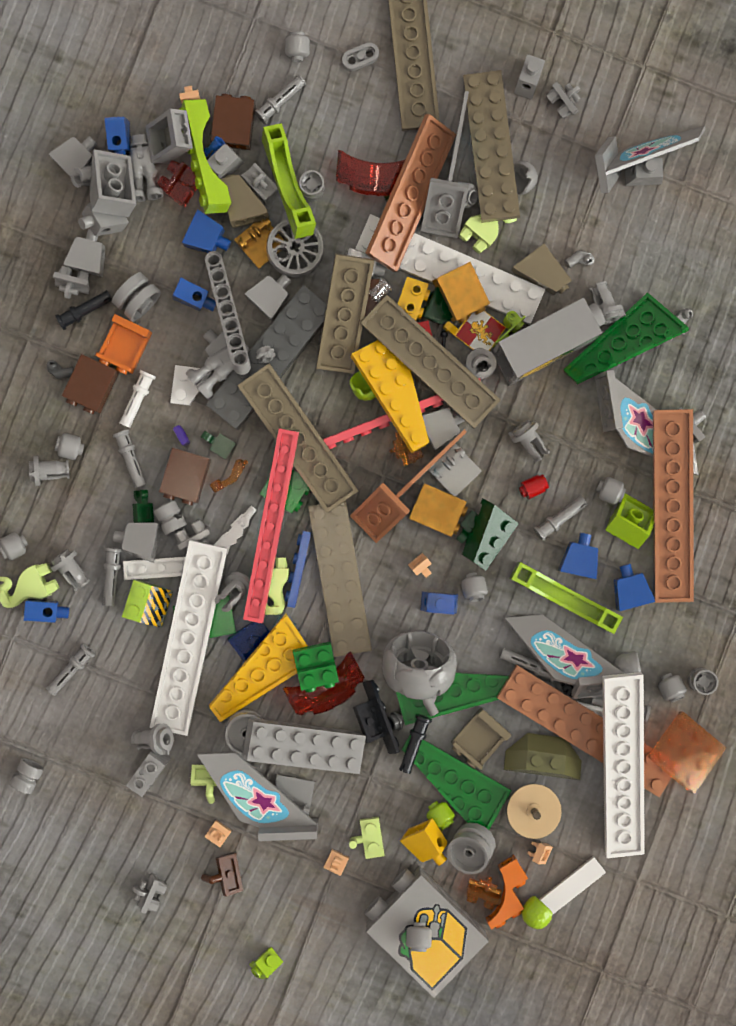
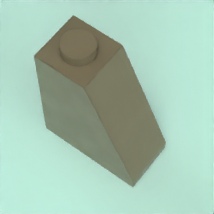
M230 174L220 179L227 185L231 199L228 215L232 228L258 223L266 218L269 219L266 207L239 174Z
M545 244L512 268L514 274L545 288V291L553 295L557 292L560 294L570 288L568 284L572 281Z

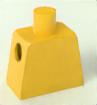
M433 818L409 828L400 840L421 862L433 859L440 866L447 860L446 856L442 853L447 846V840Z

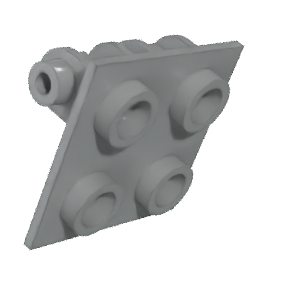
M457 444L448 450L429 469L430 473L455 497L482 472Z
M277 774L275 787L309 816L315 781Z

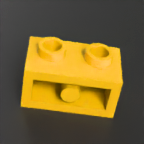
M407 277L398 305L417 321V318H422L425 308L421 306L423 301L428 300L431 290H428V283Z

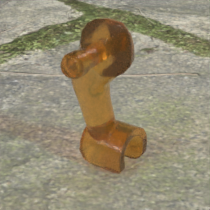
M236 460L232 473L227 479L222 482L218 479L210 484L213 492L223 490L225 487L236 482L248 461Z

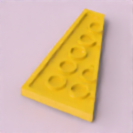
M378 340L352 353L350 357L410 452L413 453L429 443L411 370Z
M287 613L284 614L209 704L211 711L219 722H222L297 674L293 650L307 647L308 645Z

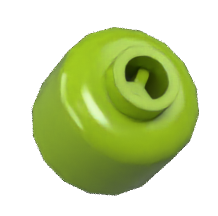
M435 801L428 806L427 819L433 818L441 831L454 823L455 814L446 802L438 803V801Z

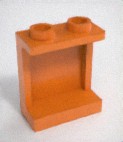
M114 314L111 320L113 325L100 352L96 353L95 356L100 358L98 362L108 367L110 364L116 366V370L126 375L129 372L133 374L152 332Z

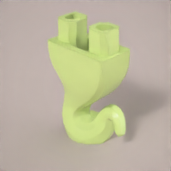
M480 214L472 216L463 225L459 238L467 242L473 236L478 241L472 248L480 254L486 248L488 249L496 240L499 231L498 221L481 223ZM516 218V219L503 220V221H504L505 223H512V222H515V221L517 220V218Z
M286 557L276 558V568L273 569L268 595L274 604L272 606L267 604L265 615H280L285 608L283 586L289 578Z
M49 563L37 564L25 569L18 578L13 596H10L8 593L12 587L11 579L0 577V581L4 582L0 585V602L3 607H16L28 598L44 599L58 590L60 587L56 579L49 582L45 580L44 576L52 572Z

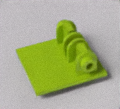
M509 311L503 319V324L507 327L508 331L495 342L493 348L499 341L509 337L511 332L513 334L518 332L525 324L523 320L526 316L521 318L515 311Z

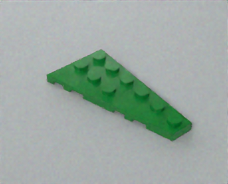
M646 293L625 313L626 316L621 317L564 368V373L578 385L689 331V327L653 296Z
M456 673L450 688L442 695L437 696L434 704L439 713L432 717L424 706L423 700L407 698L405 695L396 692L405 725L415 723L416 714L434 718L499 700L496 697L509 675Z
M411 735L408 736L402 747L404 753L406 752ZM422 740L414 764L467 823H478L489 830L512 790L428 741Z

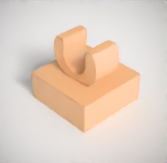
M192 85L184 87L185 93L179 94L181 104L184 100L201 99L199 91H193Z
M423 553L408 564L416 575L422 573L427 578L432 574L427 568L432 563Z
M215 820L206 833L205 838L221 847L232 830L218 820Z
M532 842L531 844L536 847V852L528 851L527 854L533 857V862L546 864L553 846L547 843Z
M332 849L323 868L341 876L349 857Z

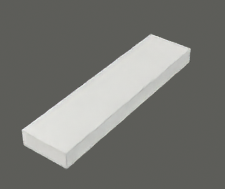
M186 557L155 559L154 563L146 560L123 561L124 580L182 576Z
M592 856L539 898V900L554 914L606 872L595 857Z

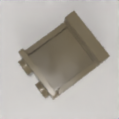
M480 708L451 741L452 749L459 756L462 754L468 758L466 762L474 769L478 767L481 770L483 764L504 740L507 741L511 737V734L483 708Z

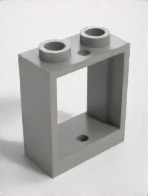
M170 108L146 125L151 163L169 164L193 148L186 110ZM169 126L171 145L166 148L164 129Z
M151 751L126 786L143 797L171 757L168 755H156Z

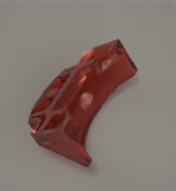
M338 150L336 181L340 184L345 183L349 185V190L360 194L387 196L391 194L405 160L391 163H374L354 158L342 150Z
M351 651L347 653L345 659L336 668L339 682L335 683L334 687L324 688V686L316 687V690L313 692L301 691L300 686L283 688L289 703L297 715H303L306 712H313L314 715L327 712L343 704L356 692L354 688L359 683H362L365 677Z

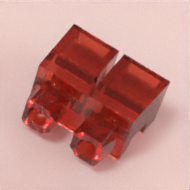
M171 160L167 170L174 175L171 179L162 175L157 184L168 197L185 208L194 194L193 191L197 190L195 186V172L184 162L180 164Z

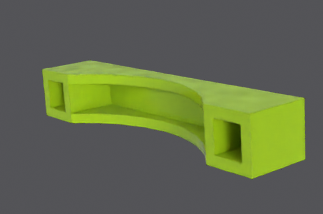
M206 99L184 100L179 110L187 111L193 147L187 153L191 155V169L195 172V186L200 192V206L203 207L205 214L225 213L231 205L228 187L211 169L203 149V131L210 118Z
M282 123L263 127L261 140L294 238L311 236L314 234L316 222L311 207L306 202L299 188Z
M521 562L517 563L509 578L612 634H615L623 619L622 616L572 591Z

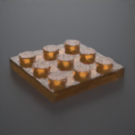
M680 711L648 758L690 793L695 794L727 747L686 713Z

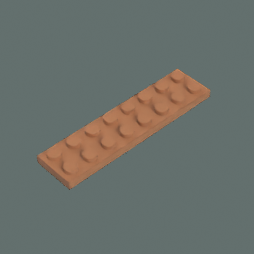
M426 114L422 120L365 254L393 272L398 271L425 209L430 179L438 178L456 137L453 131L430 114Z

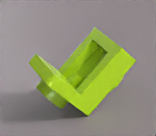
M269 947L256 961H252L249 965L255 977L266 979L283 961L273 948Z

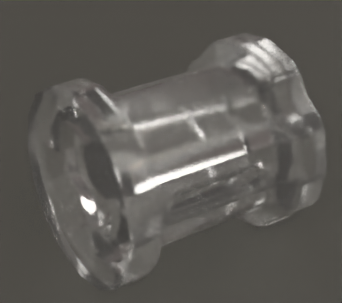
M380 278L379 283L372 290H369V295L379 303L393 289L384 279Z

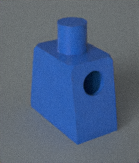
M125 117L105 118L108 151L126 155V152H130L131 144L130 121ZM121 139V144L117 145V141Z
M197 210L182 244L184 247L209 253L216 251L217 247L227 251L231 240L222 237L225 230L220 224L200 210Z
M180 278L172 296L173 300L198 311L204 307L213 312L216 306V301L207 296L209 291ZM199 295L201 300L196 301L192 296Z
M580 533L578 544L569 542L558 571L597 579L598 548L589 546L592 535Z
M631 564L620 566L622 577L614 579L616 610L623 611L655 602V598L643 573L633 574Z
M422 591L420 610L430 613L456 614L458 594Z
M27 599L25 601L23 621L56 622L57 618L68 619L70 607L58 606V601ZM45 608H51L52 614H46Z

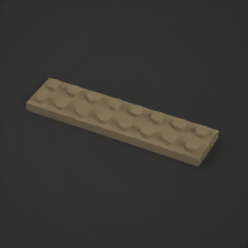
M388 0L402 131L418 130L426 114L432 115L440 122L427 0Z
M498 70L463 75L465 91L469 92L467 112L481 223L520 218L502 72Z
M388 295L361 322L366 330L473 429L500 402V399Z
M270 363L237 385L275 440H277L279 428L299 432L293 466L326 513L358 492L352 480Z
M346 500L328 513H326L321 504L308 506L334 657L372 651Z

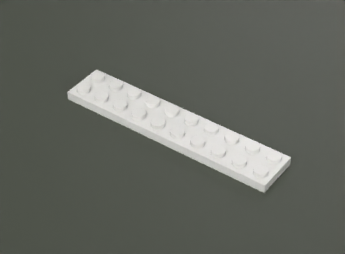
M370 214L355 250L366 252L380 218ZM416 233L413 234L399 267L400 270L433 284L432 280L471 262L490 302L486 307L505 315L509 311H515L521 318L526 316L523 320L524 323L531 324L545 288Z
M193 540L189 541L150 728H153L156 724H167L172 733L188 736L216 607L215 598L219 593L228 548Z
M636 672L602 676L606 858L642 855L644 854L643 674Z

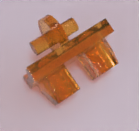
M398 432L395 433L397 440L392 441L394 448L389 450L390 454L396 453L397 459L402 458L404 466L413 464L416 460L423 457L421 449L411 453Z
M490 876L487 877L486 881L482 879L476 881L470 878L467 886V901L476 903L478 898L484 900L483 906L493 910L496 904L500 905L502 901V890L497 888L498 885L492 883V877Z

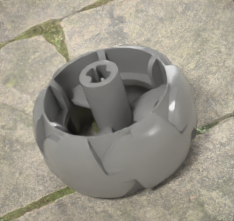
M426 631L401 633L391 639L384 650L382 660L384 679L392 690L405 695L407 698L425 700L436 695L440 696L450 688L455 679L457 667L455 651L447 641L442 640L433 633ZM408 660H412L410 666L401 663L403 661L405 662Z

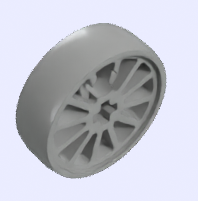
M287 219L277 224L270 232L266 245L267 257L273 268L280 274H285L287 277L292 278L304 277L312 273L322 260L324 253L323 238L315 227L314 234L306 236L302 240L300 238L295 239L291 229V239L284 231L287 228L291 229ZM281 233L288 242L275 237ZM311 237H314L316 242L304 244ZM274 242L281 244L274 249L272 248ZM292 245H295V247H299L298 252H296L295 250H291ZM317 247L318 253H314L305 248ZM284 250L287 252V257L284 259L279 258L277 252ZM303 253L315 257V260L310 263ZM299 257L308 265L307 267L300 268ZM292 259H296L297 270L289 269Z

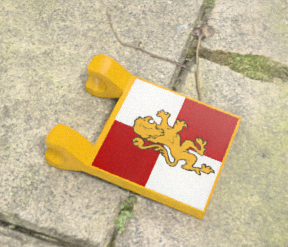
M486 311L477 315L475 312L469 314V319L465 320L459 328L449 321L443 326L444 330L455 336L472 350L483 348L489 351L507 328Z

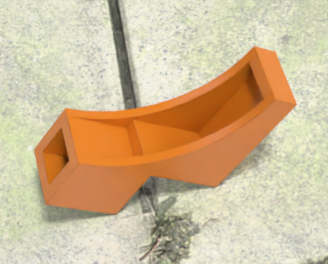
M514 855L498 864L504 885L503 894L498 906L486 917L491 930L495 927H502L507 919L519 916L524 909L513 888L523 886L528 877Z

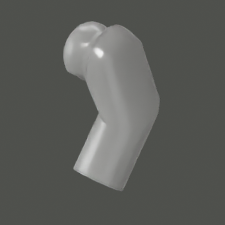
M577 251L567 258L565 263L571 268L576 263L592 265L595 259L589 252Z
M682 309L676 317L685 324L693 317V311L691 309Z
M439 695L423 700V704L431 717L439 713L434 704Z

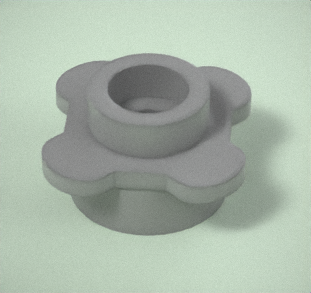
M263 346L257 350L256 358L259 359V363H268L273 360L276 353H273L274 349L270 346Z

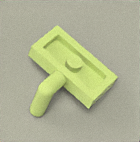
M192 765L191 786H206L207 801L209 804H213L215 802L214 786L217 785L204 765Z
M379 816L360 819L362 835L350 838V848L355 849L357 844L363 843L366 859L385 856Z

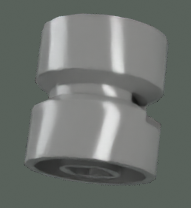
M315 170L304 172L299 180L303 197L308 201H317L322 198L325 191L323 176Z
M172 501L153 511L157 521L162 522L160 527L165 536L188 525L184 516L179 515L180 508L176 501Z
M699 667L689 672L687 682L692 690L702 695H709L716 691L718 678L714 672Z
M22 758L17 767L18 772L13 774L9 784L22 793L32 794L36 786L35 780L40 778L44 767L33 760Z

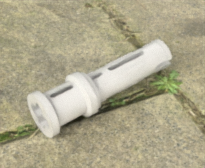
M142 370L139 372L140 376L137 383L133 385V394L119 422L131 428L144 396L149 394L148 389L152 380L156 378Z

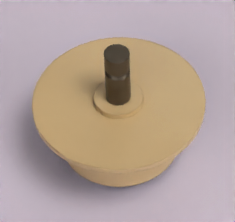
M528 784L519 788L513 793L508 802V820L512 828L526 838L538 839L549 835L556 829L561 819V804L558 797L552 790L540 784Z

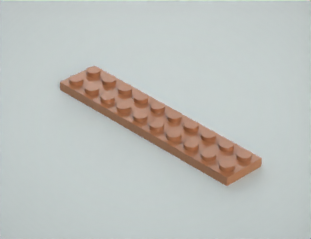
M693 409L653 410V557L655 603L694 602Z
M516 665L496 698L604 763L603 717ZM644 743V788L660 798L679 764Z

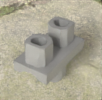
M558 82L552 85L554 88L546 96L552 104L560 98L564 101L565 104L557 109L558 113L563 119L571 114H577L579 110L570 98H573L575 102L580 100L577 94L581 90L580 87L576 86L573 88L569 83L565 86L568 91L566 93Z
M256 163L241 175L264 202L278 190L276 184Z
M62 266L59 272H54L55 286L59 287V291L64 292L65 298L70 299L72 294L78 296L79 292L89 294L88 272L79 271L77 277L71 276L72 269L66 266Z
M198 519L191 523L195 533L188 535L185 528L176 531L175 535L179 550L187 547L190 540L208 543L206 538L201 541L199 540L210 534L209 526H205Z
M151 873L148 882L142 881L140 886L134 885L132 891L136 893L134 899L139 901L137 905L141 908V913L146 914L147 910L156 912L160 902L158 899L153 898L155 893L163 895L167 889L166 883L159 880L156 874Z

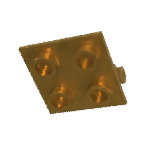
M268 218L252 224L234 239L258 269L269 261L266 245L273 227ZM277 234V236L275 237L283 240V238L279 234ZM274 242L272 248L274 249L281 244Z

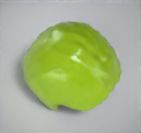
M360 371L350 378L351 389L358 399L369 401L376 398Z
M531 896L523 905L522 918L529 927L543 929L550 923L553 913L536 896Z

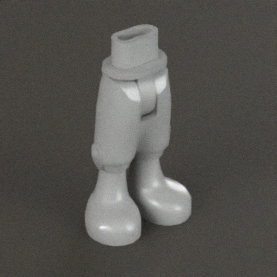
M132 135L130 156L136 202L146 201L143 177L147 181V199L151 201L163 197V190L157 187L155 183L158 170L155 168V164L151 163L147 135Z
M246 345V349L248 352L250 351V348ZM224 347L212 357H207L204 366L200 369H189L186 372L191 382L197 385L205 375L214 371L207 380L197 386V389L208 400L213 397L212 388L215 383L226 380L228 375L234 370L228 347Z

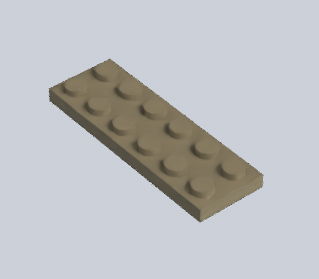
M335 253L316 369L354 374L356 365L350 356L359 349L363 327L361 322L365 316L374 259Z

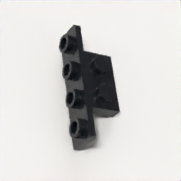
M374 680L364 681L363 686L368 701L354 706L353 709L362 734L366 736L365 742L371 743L383 737L388 753L397 754L400 752L399 742L393 734L392 723L387 718L385 704L379 696V688Z

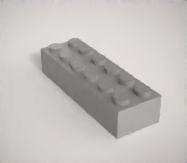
M248 718L242 757L246 761L360 774L366 736L358 731Z

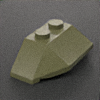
M527 733L505 751L504 770L580 780L582 760L570 743L561 737Z

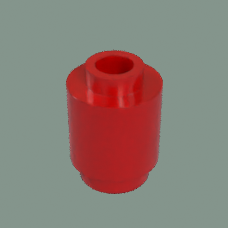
M543 474L540 476L535 475L522 481L519 491L523 498L527 497L529 500L546 492L549 485Z

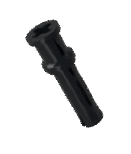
M105 290V292L77 307H69L70 310L61 315L57 314L55 317L62 329L66 330L67 326L76 321L79 323L83 316L112 302V298L109 292Z
M421 714L415 715L414 727L410 729L411 738L399 767L400 771L403 770L407 774H411L421 742L426 738L427 735L425 733L429 723L432 722L431 718Z

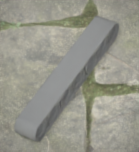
M211 251L205 256V263L234 371L239 375H245L250 371L251 364L221 254Z

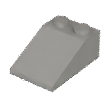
M93 150L90 184L92 212L123 217L130 216L136 206L131 156Z

